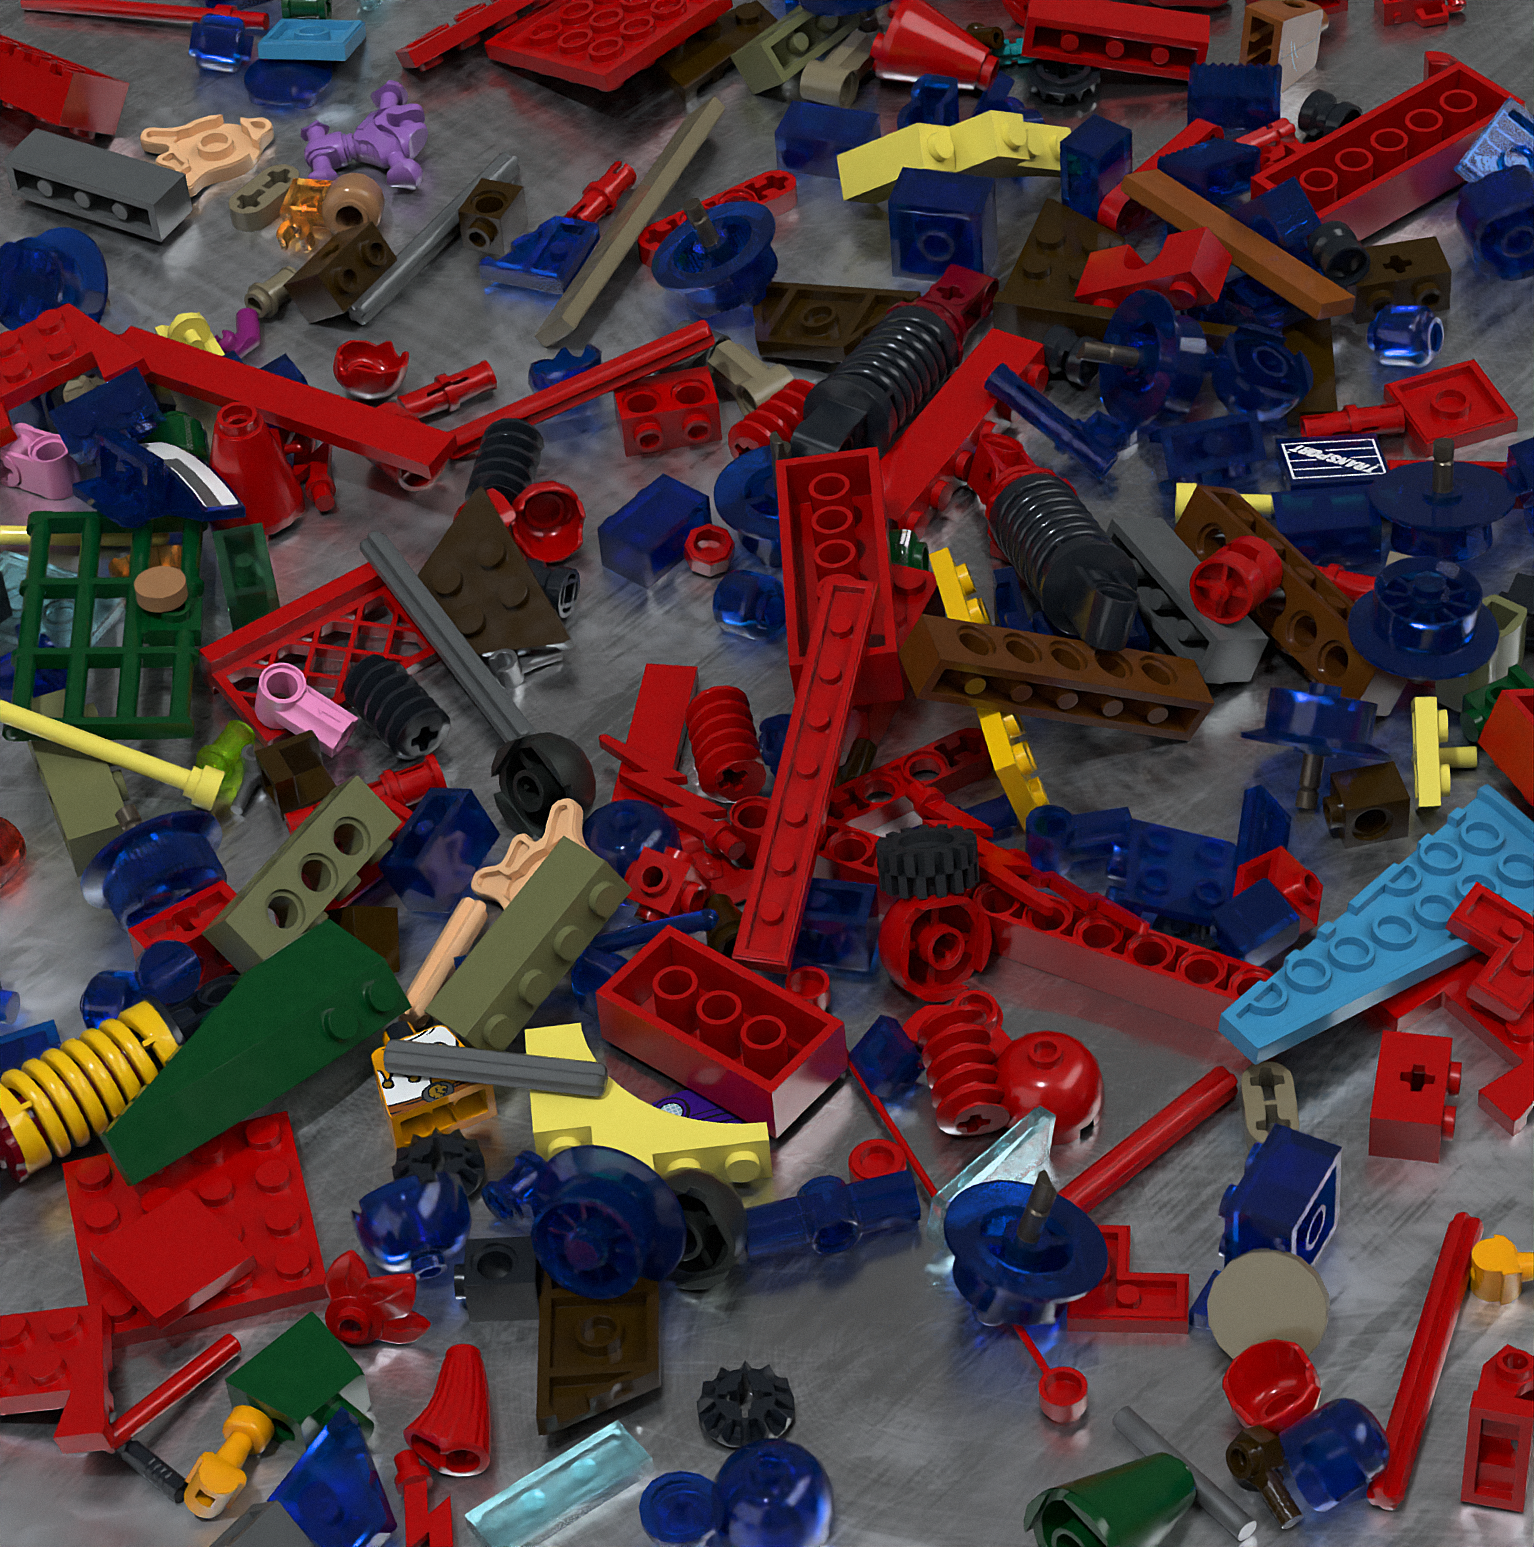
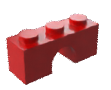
M1207 226L1167 235L1161 252L1148 265L1129 244L1091 252L1074 298L1083 304L1157 315L1217 303L1233 257Z

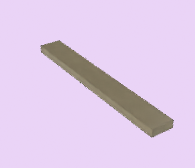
M713 96L687 115L534 335L545 348L551 347L576 329L725 112V106L716 96Z

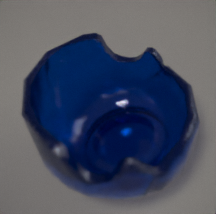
M588 344L584 348L582 356L578 357L572 355L567 347H563L553 360L541 359L531 363L528 372V384L532 392H539L602 364V351L596 346Z

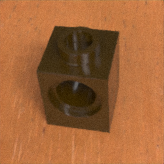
M485 178L480 179L458 210L463 248L500 256L507 255L528 225L524 186Z
M1394 761L1330 773V796L1323 797V813L1328 828L1337 829L1345 849L1408 837L1410 797Z

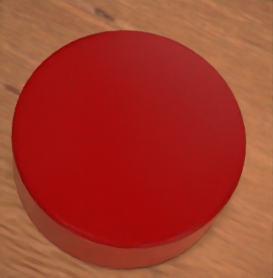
M871 1139L857 1145L849 1155L850 1182L856 1190L865 1195L874 1197L890 1195L899 1190L906 1181V1155L898 1144L890 1140Z

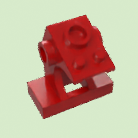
M1508 1344L1483 1364L1477 1391L1474 1390L1469 1410L1460 1501L1523 1512L1527 1497L1534 1437V1356ZM1511 1440L1518 1441L1517 1452L1511 1445Z

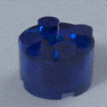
M1516 164L1508 169L1487 174L1476 182L1464 185L1457 195L1459 204L1455 216L1456 226L1478 269L1488 276V273L1499 275L1505 281L1522 280L1533 276L1534 173L1527 166Z

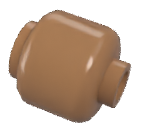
M348 173L341 175L331 183L322 203V217L325 226L333 235L371 221L377 228L381 222L385 205L382 189L375 180L364 174Z

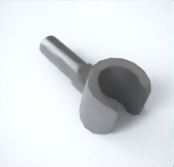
M558 648L518 659L517 654L511 649H500L490 655L488 662L492 673L497 675L500 684L505 688L514 689L524 681V673L560 661L563 657Z
M253 744L246 745L241 751L244 777L242 785L230 807L231 811L236 814L243 813L253 790L258 784H261Z

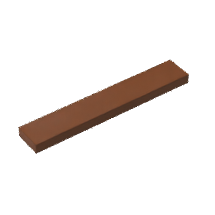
M1154 169L1124 175L1120 189L1124 194L1182 232L1207 226L1232 255V265L1314 319L1321 320L1352 312L1356 299L1354 295L1161 170Z

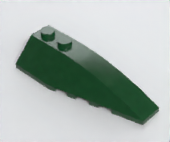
M328 918L242 973L231 985L232 990L217 1007L211 1008L199 1022L200 1027L184 1045L178 1046L164 1062L166 1066L154 1080L141 1088L99 1136L127 1186L137 1184L237 1124L409 1010L412 1006L386 959Z

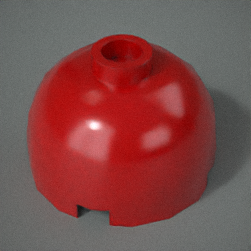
M947 892V897L937 898L936 895H928L927 899H918L917 895H913L909 899L899 898L890 906L883 918L877 940L881 963L889 977L897 985L924 1001L945 1002L957 997L969 988V986L961 983L968 980L974 970L980 973L983 971L990 954L992 934L990 920L985 912L978 909L973 900L961 893Z
M1049 1030L1031 1032L1013 1040L996 1059L994 1066L999 1069V1075L992 1084L999 1085L1004 1090L1005 1095L999 1104L1009 1110L1010 1120L1005 1126L1014 1130L1015 1139L1025 1144L1047 1147L1066 1144L1080 1138V1129L1088 1126L1092 1120L1095 1126L1101 1119L1105 1103L1101 1071L1096 1057L1080 1040L1064 1032Z

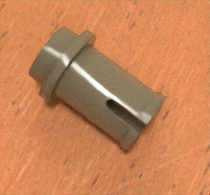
M286 266L264 283L252 284L244 297L246 307L256 310L259 318H271L278 311V306L291 298L283 285L297 270L291 266Z

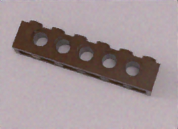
M1197 485L1174 529L1177 536L1201 563L1232 539L1239 536H1255L1269 543L1281 560L1283 568L1282 581L1277 591L1251 611L1248 616L1275 638L1274 644L1278 649L1293 656L1305 668L1304 673L1310 680L1324 686L1336 698L1335 703L1343 712L1357 718H1362L1364 715L1389 716L1418 663L1233 488Z
M921 614L898 652L916 699L1184 741L1192 739L1215 704L1194 659L1129 648L1121 651H1108L1091 646L1081 640Z

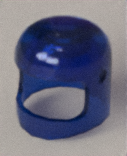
M1342 1397L1333 1399L1279 1433L1280 1441L1299 1490L1306 1501L1315 1510L1320 1512L1328 1511L1359 1488L1377 1479L1389 1465L1391 1450L1385 1430L1376 1416L1363 1403L1353 1398Z

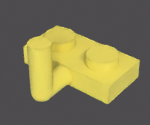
M1437 696L1414 697L1411 702L1413 741L1411 762L1414 766L1415 811L1438 810L1441 807V797H1450V769L1477 768L1476 746L1439 747V743L1448 742L1447 710H1437Z

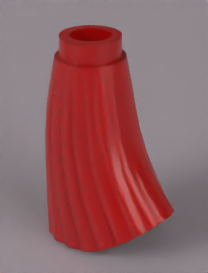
M457 1344L451 1346L446 1351L437 1384L428 1406L403 1431L405 1442L410 1449L417 1452L420 1460L441 1474L454 1477L473 1476L482 1473L488 1468L491 1457V1408L488 1380L481 1352L477 1347L470 1344Z

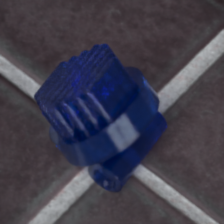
M159 940L148 945L137 957L135 965L137 985L145 995L152 994L161 1003L183 1001L195 991L201 977L200 961L196 953L185 943L176 940Z
M588 945L575 961L577 964L571 973L572 990L578 1001L579 1010L599 1020L595 992L619 971L628 960L621 955L602 952Z

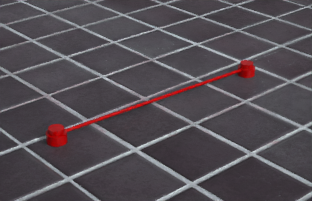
M803 966L793 970L786 977L785 989L823 1011L831 1001L830 980L827 973L822 969L814 966ZM847 1049L848 1066L897 1144L903 1149L910 1165L1043 1375L1038 1385L1041 1410L1051 1420L1058 1423L1075 1421L1084 1413L1088 1405V1384L1085 1376L1080 1371L1071 1367L1049 1368Z

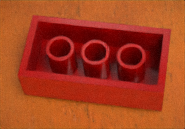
M669 924L595 992L601 1037L743 1120L749 1123L767 1122L768 1134L776 1139L848 1068L845 1025L843 1021Z

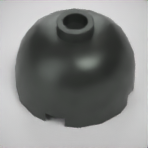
M544 732L525 735L507 741L496 752L491 766V777L499 775L501 792L493 794L505 822L517 834L525 833L532 838L536 835L541 839L545 833L552 805L558 800L565 798L577 802L583 810V821L586 819L596 798V780L591 763L584 751L574 741L558 734Z
M699 1168L671 1170L654 1179L636 1199L631 1207V1217L626 1222V1235L632 1253L643 1267L655 1277H658L663 1272L669 1277L678 1279L675 1287L685 1290L708 1289L723 1281L741 1256L747 1242L748 1219L741 1197L727 1181L715 1173Z

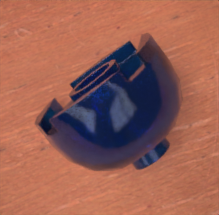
M1244 324L1239 326L1234 333L1231 334L1230 332L1217 350L1212 361L1211 385L1217 398L1230 414L1248 422L1268 424L1289 416L1312 388L1313 371L1306 356L1300 350L1294 356L1289 349L1283 346L1287 338L1279 332L1262 325Z
M627 798L609 802L597 808L582 825L583 838L589 849L604 859L623 879L632 862L638 860L644 846L664 853L666 846L683 851L675 822L659 806L646 800ZM625 899L620 904L622 906H632Z
M446 1171L435 1172L438 1183L423 1185L420 1184L418 1174L404 1177L377 1188L359 1200L362 1212L359 1214L352 1210L350 1214L351 1220L364 1252L379 1268L395 1274L413 1273L416 1276V1280L430 1279L447 1270L446 1263L456 1257L465 1246V1241L470 1236L473 1220L470 1201L463 1180L458 1174Z
M761 1438L743 1444L726 1458L713 1479L711 1499L712 1524L720 1543L724 1547H821L830 1534L829 1525L835 1516L834 1490L823 1463L801 1444L783 1438Z

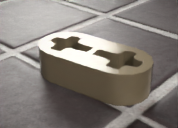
M286 164L270 166L235 192L228 202L233 226L244 232L262 230L296 204L303 194L298 169Z
M1263 1061L1257 1065H1250L1243 1072L1241 1078V1106L1248 1150L1256 1159L1265 1163L1276 1164L1285 1162L1296 1154L1299 1147L1300 1122L1293 1077L1284 1065L1277 1062ZM1261 1087H1271L1274 1093V1100L1264 1101L1263 1089ZM1276 1123L1279 1137L1270 1138L1266 1131V1124Z

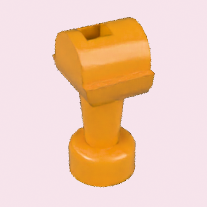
M1494 1234L1493 1238L1481 1240L1472 1249L1470 1289L1477 1298L1490 1302L1500 1301V1305L1508 1304L1519 1297L1524 1282L1534 1281V1252H1518L1515 1245L1505 1236Z
M247 1405L234 1407L223 1424L222 1432L226 1440L216 1454L204 1452L197 1459L185 1479L188 1486L184 1493L185 1504L195 1515L202 1518L216 1517L225 1507L230 1509L246 1484L247 1477L241 1469L248 1454H260L267 1447L275 1433L272 1421L262 1411Z

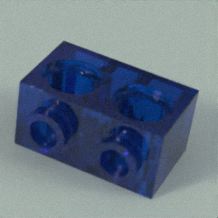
M1295 176L1227 213L1292 256L1307 247L1309 240L1307 236L1322 225Z

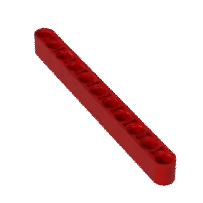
M757 795L747 796L738 800L732 805L729 812L730 824L736 828L737 837L746 844L744 854L737 861L751 869H754L771 800L770 798ZM826 818L810 889L882 915H886L890 906L900 898L899 894L890 896L886 894V891L882 892L880 889L876 843L880 836ZM981 876L979 883H975L976 886L971 889L964 888V892L961 893L973 900L978 909L985 912L990 920L992 934L990 953L1220 1033L1218 1027L1221 1013L1259 980L1266 982L1274 975L1265 968L1149 929L1148 935L1137 933L1096 910L1085 912L1067 900L1041 891L1039 892L1054 902V914L1051 916L1040 913Z

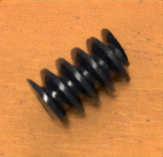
M504 418L493 422L487 427L482 437L465 492V500H469L475 489L483 486L485 490L494 488L500 492L512 506L514 499L528 485L534 484L538 471L537 468L542 458L541 451L545 448L543 437L538 429L518 418Z
M372 654L357 663L345 679L343 687L345 700L366 721L368 726L395 756L405 760L421 758L438 748L447 737L451 727L450 717L443 709L439 708V705L432 697H429V694L423 687L418 685V682L411 674H408L400 662L388 661L381 655Z

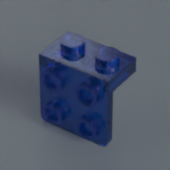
M1132 819L1122 846L1113 845L1111 847L1105 877L1113 879V886L1109 885L1107 887L1105 897L1140 918L1144 911L1216 929H1227L1234 917V909L1231 907L1237 875L1238 848L1230 841Z

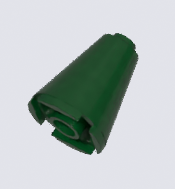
M1157 1452L1046 1489L1027 1505L1023 1521L1025 1533L1033 1528L1038 1547H1159L1194 1503L1196 1495L1194 1477L1189 1467L1182 1460L1165 1452Z

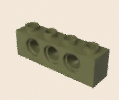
M805 0L733 53L730 57L752 94L754 95L784 83L803 69L809 61L815 60L861 25L860 16L858 15L855 1ZM873 0L875 12H879L891 3L892 0Z
M355 775L331 790L201 934L240 974L244 973L313 926L328 919L329 915L324 911L327 905L333 899L337 902L343 900L358 886L361 878L356 873L365 863L369 866L375 864L390 850L393 842L388 837L402 821L358 775ZM334 836L342 843L344 854L336 847ZM301 872L310 879L312 890L303 883ZM268 908L277 915L279 927L270 920Z

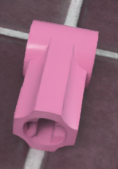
M289 663L269 665L259 677L255 700V713L258 720L272 729L286 728L295 735L313 730L318 738L320 751L331 758L336 754L339 755L357 728L358 717L308 686L303 673L296 666ZM282 693L287 695L289 698L278 699L276 697H273L271 694Z

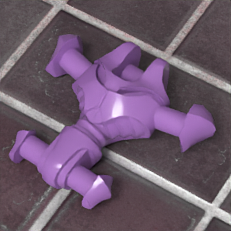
M388 80L382 87L371 93V99L379 110L370 112L362 123L355 128L354 134L351 132L346 135L345 133L342 134L341 131L328 134L330 126L318 120L301 129L300 137L304 141H308L304 149V159L308 166L313 169V172L308 175V182L312 186L329 187L338 177V174L333 169L347 167L352 160L369 163L383 170L391 168L387 172V185L391 188H404L414 191L421 184L423 170L413 159L425 146L428 130L424 124L425 115L422 106L413 103L406 104L408 92L401 83Z

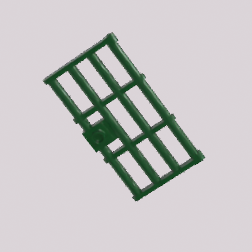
M203 511L31 512L28 515L26 532L30 536L26 579L22 580L19 586V594L23 597L18 647L11 654V665L15 667L11 704L32 711L36 669H67L63 717L52 719L108 740L191 738L195 732V722L190 718L193 670L198 665L200 659V652L195 646L202 645L204 611L203 598L199 597L204 593L205 583L200 578L203 532L209 527L208 514ZM102 533H132L128 577L98 578ZM153 533H183L180 571L186 577L188 590L186 601L178 608L162 613L150 612L141 608L136 600L134 582L140 573L150 568ZM51 534H81L77 578H46ZM126 598L122 647H91L95 600ZM44 599H75L70 647L39 648ZM143 644H149V646H167V647H143ZM120 668L116 717H84L89 669ZM141 668H173L169 716L137 717ZM3 723L2 736L7 741H50Z

